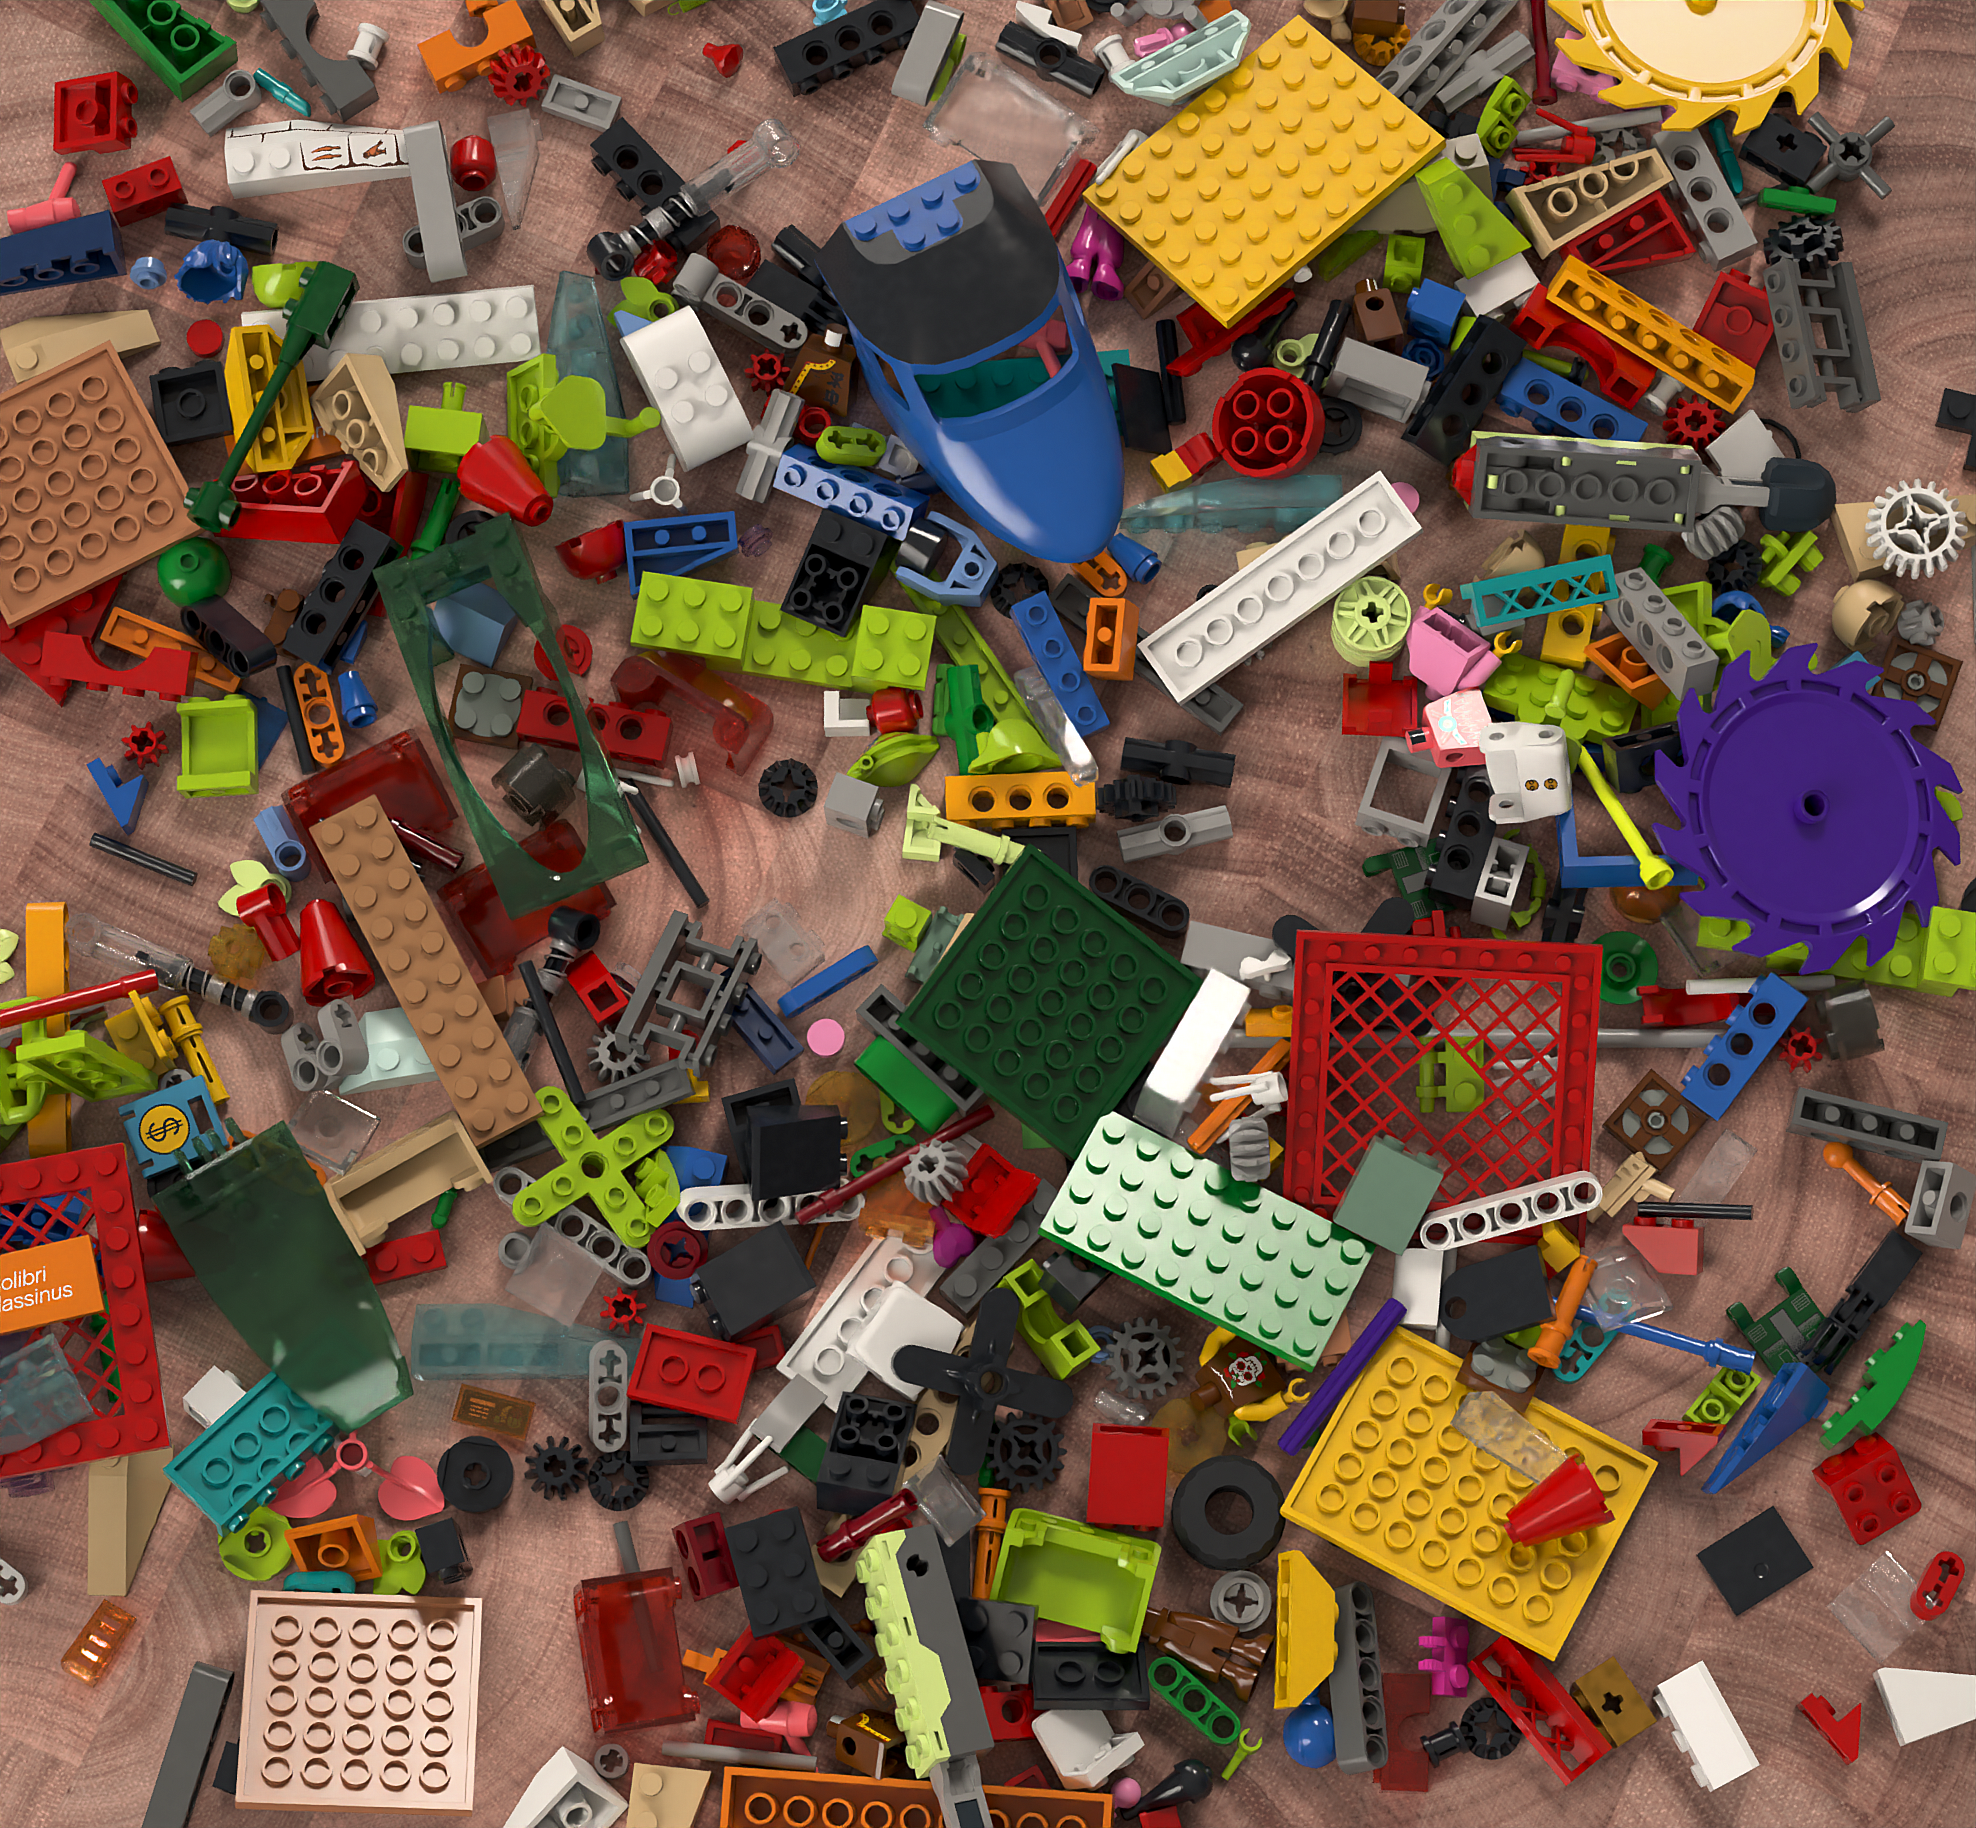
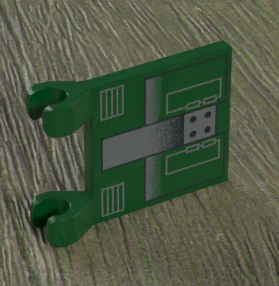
M1438 837L1429 839L1426 847L1420 845L1418 847H1405L1386 854L1366 858L1362 865L1364 875L1368 878L1390 869L1392 870L1401 897L1407 900L1413 907L1414 921L1429 918L1432 911L1443 910L1444 914L1459 909L1427 899L1431 888L1424 885L1430 863L1438 865L1441 852L1434 851ZM1453 858L1448 861L1449 866L1454 870H1464L1467 868L1466 863L1461 859Z
M1787 1266L1776 1272L1774 1278L1789 1297L1754 1322L1748 1310L1741 1302H1736L1726 1309L1727 1316L1742 1332L1774 1377L1784 1363L1802 1362L1816 1373L1830 1362L1841 1347V1344L1838 1343L1819 1366H1816L1811 1361L1829 1337L1827 1334L1823 1336L1809 1355L1805 1357L1800 1353L1825 1316L1803 1288L1794 1271Z

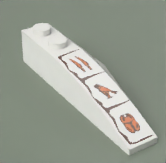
M290 120L226 129L224 152L227 180L234 199L411 176L403 130L308 120ZM444 135L445 144H446V150H447L446 136Z

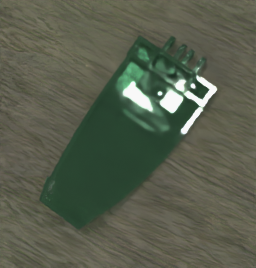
M229 1117L224 1120L225 1127L238 1146L227 1152L218 1134L212 1128L205 1131V1135L218 1157L216 1159L212 1158L199 1136L191 1139L195 1152L205 1164L193 1171L183 1151L179 1148L172 1150L174 1159L185 1177L152 1196L150 1201L194 1274L217 1308L243 1341L290 1390L347 1436L414 1395L405 1355L402 1356L390 1321L361 1256L357 1253L330 1206L325 1190L303 1156L302 1149L285 1121L282 1120L253 1138L246 1140L234 1119Z

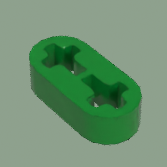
M898 1134L860 1149L854 1153L850 1161L852 1176L856 1179L866 1173L865 1171H857V1168L861 1166L862 1158L867 1157L870 1162L882 1158V1163L888 1161L886 1156L896 1152L897 1144L902 1143L905 1148L916 1145V1141L909 1135Z

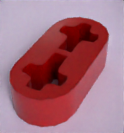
M1943 1551L1933 1557L1926 1565L1909 1601L1913 1614L1919 1619L1932 1621L1943 1614L1948 1608L1965 1573L1964 1563L1957 1554ZM1945 1563L1949 1566L1948 1573L1950 1575L1941 1582L1938 1580L1942 1573L1940 1566ZM1931 1591H1935L1936 1594L1932 1600L1934 1606L1929 1609L1925 1606L1927 1600L1924 1597Z

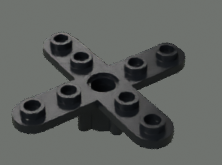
M1400 897L1386 899L1380 904L1361 933L1406 935L1414 922L1412 905ZM1285 915L1275 922L1272 929V939L1279 950L1295 960L1296 930L1319 929L1299 916ZM1333 971L1332 985L1345 974L1343 971ZM1364 973L1362 979L1371 987L1384 974ZM1350 978L1336 989L1349 1004H1352L1365 992L1364 988L1356 980ZM1391 978L1375 991L1387 1006H1390L1404 993ZM1333 994L1330 1022L1345 1010L1344 1006ZM1414 995L1425 1008L1429 1007L1426 1002ZM1371 996L1360 1004L1376 1016L1384 1011ZM1409 998L1392 1011L1405 1026L1422 1013ZM1346 1016L1339 1024H1337L1334 1027L1337 1031L1340 1029V1027L1345 1022L1348 1016ZM1389 1016L1383 1019V1021L1399 1032L1402 1031ZM1425 1018L1411 1032L1416 1038L1426 1036L1431 1031L1433 1024ZM1331 1032L1329 1037V1043L1334 1037V1035Z
M993 1288L983 1296L968 1358L917 1345L901 1346L894 1352L891 1358V1369L898 1380L959 1396L946 1448L945 1460L950 1470L961 1476L975 1474L982 1467L997 1405L1049 1418L1065 1416L1073 1405L1074 1396L1071 1388L1066 1383L1006 1367L1019 1314L1018 1298L1013 1291L1007 1288ZM989 1371L993 1375L994 1385L989 1392L985 1393L981 1387V1379Z

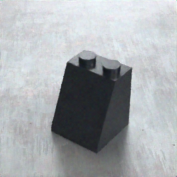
M838 1105L747 1106L746 1180L752 1201L840 1188V1176H847V1154L841 1153V1140H847L848 1122L847 1117H841Z
M781 1220L695 1269L690 1278L691 1284H689L694 1300L699 1305L703 1303L709 1314L707 1321L715 1337L721 1336L723 1341L730 1343L804 1307L817 1287Z

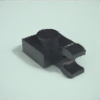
M1431 110L1427 124L1442 137L1449 140L1476 133L1480 118L1457 111L1453 121L1445 114Z

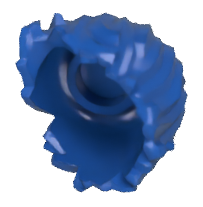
M211 239L203 241L194 247L183 258V265L178 273L174 275L175 279L178 280L177 286L179 291L187 294L186 297L189 299L193 297L194 302H204L208 305L216 300H223V303H227L231 297H234L235 300H242L249 269L247 260L238 248L231 246L227 241L220 242Z

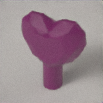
M939 1204V1206L935 1205L928 1210L937 1228V1233L933 1240L934 1260L940 1267L949 1269L956 1265L960 1257L969 1256L977 1248L978 1241L976 1235L962 1224L951 1223L942 1204Z

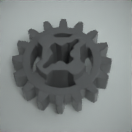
M1142 1317L1133 1319V1327L1128 1321L1120 1323L1121 1333L1112 1331L1108 1334L1113 1344L1102 1346V1350L1109 1354V1359L1102 1361L1101 1366L1110 1367L1112 1371L1105 1379L1107 1381L1114 1379L1118 1381L1115 1388L1117 1393L1129 1389L1128 1399L1131 1400L1136 1399L1140 1392L1144 1401L1153 1398V1391L1158 1397L1167 1394L1164 1384L1170 1387L1176 1386L1178 1382L1172 1375L1184 1370L1181 1365L1176 1364L1178 1358L1185 1356V1352L1176 1351L1174 1347L1179 1343L1180 1338L1174 1337L1170 1339L1167 1335L1171 1327L1166 1325L1158 1329L1156 1318L1149 1319L1146 1326ZM1134 1334H1146L1150 1336L1148 1339H1145L1142 1343H1140L1137 1339L1131 1338V1336ZM1162 1349L1165 1353V1362H1163ZM1147 1351L1144 1359L1147 1365L1139 1367L1141 1356L1138 1353ZM1120 1355L1123 1357L1124 1368L1121 1366ZM1142 1375H1146L1148 1378H1153L1154 1380H1156L1151 1384H1141L1136 1382L1137 1379H1140L1142 1377Z

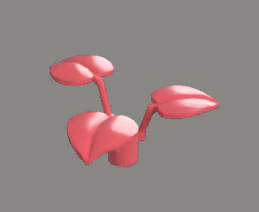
M390 1394L376 1405L371 1403L362 1412L361 1420L373 1421L379 1418L388 1406ZM358 1422L351 1428L349 1439L343 1441L338 1446L336 1452L338 1461L329 1470L324 1472V1467L320 1460L312 1457L306 1463L305 1471L296 1480H287L277 1489L279 1491L277 1496L267 1507L280 1515L291 1518H311L326 1512L337 1498V1489L328 1478L333 1476L342 1467L352 1472L367 1467L385 1478L386 1480L378 1489V1500L382 1509L389 1516L397 1520L412 1521L440 1513L444 1509L445 1500L438 1485L436 1473L423 1460L413 1456L398 1457L393 1462L390 1473L370 1461L368 1449L361 1441L357 1440Z

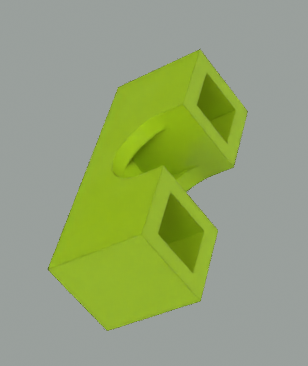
M1032 1258L1004 1276L995 1288H1007L1017 1296L1019 1314L1016 1329L1052 1377L1063 1382L1086 1367L1101 1349L1079 1319L1069 1325L1058 1317L1052 1307L1050 1296L1038 1285L1043 1272Z

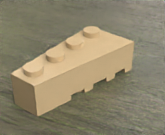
M1976 494L1947 496L1946 498L1947 502L1952 499H1958L1959 505L1953 512L1962 511L1966 515L1964 521L1959 523L1968 528L1966 535L1961 537L1965 541L1962 550L1976 545ZM1874 502L1835 504L1830 516L1854 583L1892 573L1898 569V566L1893 564L1890 569L1885 570L1883 565L1887 558L1874 559L1873 553L1878 547H1869L1867 545V539L1873 534L1865 532V525L1871 522L1867 514L1869 509L1876 508ZM1918 505L1920 510L1926 514L1936 513L1926 506ZM1903 506L1894 510L1887 517V530L1894 529L1895 524L1904 521ZM1911 523L1909 530L1915 529L1917 534L1921 536L1923 528L1917 529L1915 524ZM1945 528L1939 529L1937 534L1929 537V552L1936 550L1945 542ZM1905 544L1896 545L1901 550L1914 554L1910 546Z
M634 1763L626 1828H694L714 1774L711 1771Z

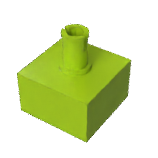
M445 382L443 384L441 409L409 405L404 446L406 457L412 470L457 475V469L461 460L469 449L477 442L483 445L489 441L490 435L483 414L462 411L467 389L465 385L456 382L454 391L452 382Z

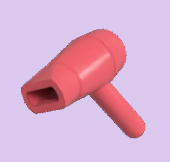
M66 162L63 165L47 201L26 208L7 211L8 223L14 235L81 217L80 208L73 197L65 198L77 172V166L73 162Z
M1054 319L1048 320L1041 329L1017 344L1020 347L1038 350L1050 378H1053L1062 368L1055 352H1065L1070 344L1066 322Z
M795 1701L779 1702L774 1713L767 1719L763 1718L758 1723L741 1711V1727L762 1729L784 1735L793 1754L811 1756L802 1737L812 1736L816 1729L818 1717L814 1705Z

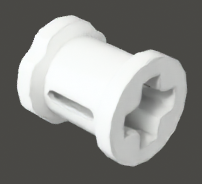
M360 23L357 29L359 36L353 50H349L346 57L348 60L355 58L364 69L376 70L378 66L376 59L382 44L388 42L389 34L375 25Z
M1120 34L1105 38L1092 50L1095 57H1100L1108 70L1110 83H1113L1111 75L1135 63V60H1130L1121 45L1123 39Z
M1658 368L1655 374L1656 378L1639 399V402L1653 414L1662 417L1667 411V405L1677 392L1683 391L1685 384Z

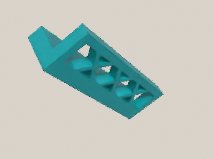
M1610 554L1460 585L1462 600L1470 598L1472 600L1477 628L1619 598ZM1602 571L1607 593L1595 595L1585 588L1584 585L1592 573ZM1582 575L1579 582L1571 578ZM1562 579L1574 587V590L1565 602H1560L1549 594L1557 580ZM1547 583L1544 590L1537 584ZM1523 587H1529L1540 595L1532 609H1525L1515 602ZM1513 590L1509 597L1503 593L1504 591ZM1580 592L1586 596L1576 599ZM1494 594L1504 601L1505 604L1497 616L1486 618L1482 596ZM1545 599L1552 603L1551 605L1542 606ZM1510 607H1512V608H1514L1515 610L1518 611V612H1513V613H1508V614H1507V612L1509 611Z

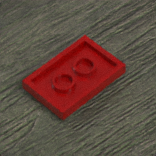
M647 1323L626 1395L628 1399L738 1425L758 1357V1350Z

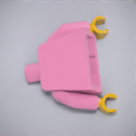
M1435 583L1429 584L1424 588L1423 597L1426 603L1424 606H1419L1410 622L1406 635L1410 653L1409 669L1413 675L1427 684L1425 695L1432 701H1437L1465 688L1483 684L1502 664L1500 659L1504 654L1516 653L1522 647V640H1516L1510 648H1507L1505 640L1512 631H1504L1496 635L1494 639L1495 649L1491 652L1489 650L1491 644L1436 607L1437 605L1445 606L1449 604L1453 594L1451 589L1444 588L1440 591L1437 598L1440 584Z

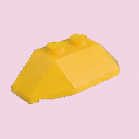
M269 324L231 328L224 374L235 443L238 442L279 363L278 357L283 340L275 334V331ZM303 360L300 361L295 369L291 370L245 459L254 474L291 470L314 434Z
M1299 1550L1278 1553L1274 1709L1297 1707L1334 1670V1663L1338 1656V1646L1334 1641V1626L1339 1617L1338 1604L1335 1602V1591Z

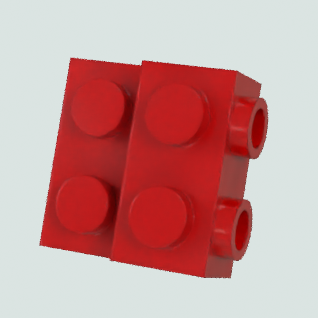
M114 71L55 82L53 151L60 155L87 150H94L99 154L131 149V138H135L138 133L137 123L132 117V104L138 101V90L132 80L120 72Z
M1731 268L1729 274L1721 271L1692 331L1753 369H1756L1775 331L1765 284L1761 290L1749 284L1751 276L1734 268Z

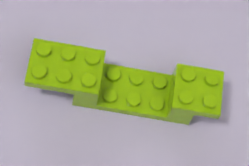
M643 571L630 641L631 646L705 657L706 667L711 670L873 694L880 689H889L891 686L925 691L937 616L863 605L861 616L847 637L844 638L780 611L782 604L755 600L753 588Z
M1933 906L1930 911L1929 925L1924 928L1917 914L1903 912L1893 949L1873 966L1868 967L1866 965L1867 940L1859 935L1830 969L1809 973V975H1834L1835 979L1946 997H1952L1958 988L1976 991V913ZM1700 916L1696 946L1736 952L1732 950V946L1750 935V926L1744 921ZM1799 942L1764 956L1767 957L1765 967L1798 973L1808 956V947L1804 943Z

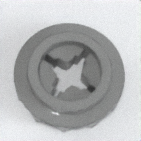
M1637 126L1595 132L1593 137H1595L1596 145L1592 164L1598 166L1615 160V152L1608 146H1614L1616 141H1618V137L1622 138L1623 147L1629 149V151H1623L1619 158L1646 151V138L1640 134Z
M1239 1570L1223 1575L1215 1583L1210 1596V1605L1216 1620L1240 1627V1632H1246L1256 1629L1267 1619L1271 1610L1272 1598L1269 1587L1261 1577L1250 1571ZM1240 1585H1244L1245 1597L1252 1599V1602H1258V1605L1245 1606L1244 1612L1241 1613V1618H1239L1236 1605L1230 1604V1602L1224 1601V1599L1236 1597L1238 1591H1240Z

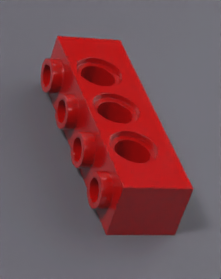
M537 687L536 691L527 689L525 691L516 733L520 741L664 770L674 727L671 718L666 717L667 714L660 710L645 709L643 713L630 710L629 705L621 702L610 701L608 705L594 703L593 698L585 695L573 694L572 698L558 696V692L553 689ZM557 712H565L569 715L568 721L561 726L550 723L551 717ZM594 719H601L606 723L604 729L598 733H591L586 730L587 724ZM636 726L642 730V733L635 740H627L622 737L626 728Z

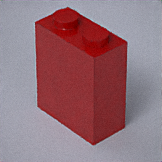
M1093 1423L1086 1522H1093L1096 1527L1103 1529L1116 1528L1117 1524L1132 1525V1528L1138 1531H1153L1155 1527H1163L1169 1428Z

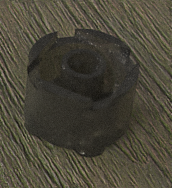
M534 742L530 747L524 746L491 778V782L495 790L502 786L507 793L502 800L519 818L531 827L537 822L540 823L539 831H544L576 800L572 787L577 782L565 768L561 767L558 770L548 760L550 757L546 750Z
M1864 978L1819 990L1820 995L1814 996L1816 1003L1814 1006L1820 1026L1827 1024L1829 1031H1825V1043L1831 1061L1839 1059L1840 1063L1885 1050L1883 1038L1879 1039L1877 1029L1880 1028L1869 989L1865 988Z

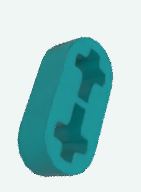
M342 1571L295 1572L285 1578L282 1591L297 1592V1589H302V1592L336 1593L335 1588H340L341 1593L355 1594L356 1582L350 1574Z

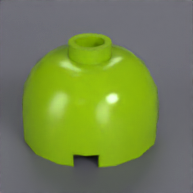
M319 261L253 266L251 278L255 295L267 308L283 309L289 298L299 300L304 290L298 285L301 273L306 267L315 269Z

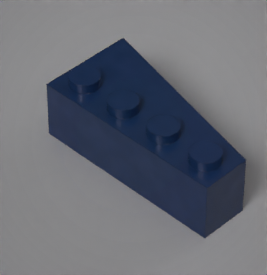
M110 210L0 238V296L127 275L122 235Z

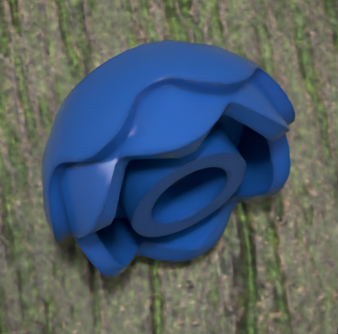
M1416 338L1404 346L1401 354L1402 358L1429 367L1425 380L1431 382L1443 372L1444 354L1433 341Z

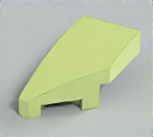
M911 784L902 858L939 862L942 842L927 839V832L931 830L928 828L933 816L941 818V812L935 805L932 806L927 801L916 784Z

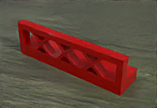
M1502 1635L1467 1664L1565 1786L1570 1784L1613 1748L1533 1650ZM1489 1656H1492L1501 1667V1677L1492 1675L1482 1662ZM1511 1689L1518 1690L1525 1696L1526 1707L1516 1705L1511 1699ZM1536 1719L1545 1721L1551 1728V1738L1542 1736L1536 1729ZM1561 1750L1569 1751L1579 1762L1580 1765L1572 1772L1561 1760Z

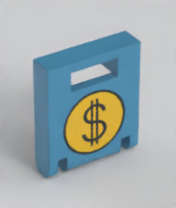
M202 1075L118 1108L121 1117L132 1113L136 1115V1117L124 1121L123 1125L139 1166L150 1161L154 1163V1166L141 1171L144 1179L155 1177L230 1147L205 1078ZM203 1099L214 1130L201 1135L189 1103L192 1104Z

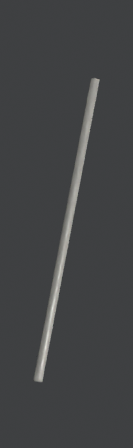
M1171 1029L1158 1048H1272L1282 1038L1291 1043V1037L1246 1036L1245 1029ZM1339 1029L1338 1032L1349 1042L1363 1029ZM1372 1029L1385 1044L1399 1033L1396 1029ZM1431 1029L1426 1036L1435 1037L1440 1032L1437 1029ZM1453 1029L1449 1032L1451 1036L1478 1035L1474 1029ZM1493 1029L1487 1035L1498 1048L1505 1047L1516 1037L1510 1029ZM1534 1029L1525 1037L1534 1048H1544L1554 1039L1547 1029ZM1598 1029L1597 1048H1706L1716 1034L1723 1038L1729 1029ZM1738 1033L1733 1037L1732 1048H1744V1033ZM1369 1034L1365 1035L1353 1046V1048H1381ZM1405 1036L1392 1048L1417 1047ZM1335 1037L1329 1043V1048L1344 1047ZM1445 1037L1434 1048H1445ZM1484 1041V1048H1490ZM1520 1041L1513 1048L1527 1047Z

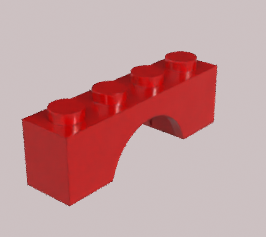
M1537 283L1519 309L1509 330L1528 342L1527 344L1538 351L1548 346H1559L1576 352L1589 362L1595 370L1600 383V391L1629 410H1632L1648 389L1658 368L1546 299L1548 289Z
M45 631L39 675L50 676L49 684L72 687V681L78 680L87 682L86 689L108 692L109 685L123 687L122 694L144 697L145 690L159 692V700L181 702L182 695L193 697L199 652L154 646L149 656L140 665L129 670L117 671L105 665L98 658L90 637Z

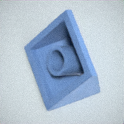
M460 572L440 592L426 638L492 669L526 605Z

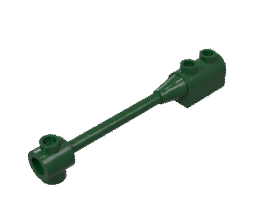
M319 261L315 269L306 267L301 273L298 285L304 290L299 300L288 299L282 313V318L288 321L278 357L279 363L217 481L203 482L200 490L191 487L185 496L183 506L189 509L187 517L198 526L219 533L222 528L231 531L236 526L241 515L242 504L236 501L237 498L232 492L231 486L291 370L295 369L313 344L327 350L329 349L360 289L354 272L330 262Z

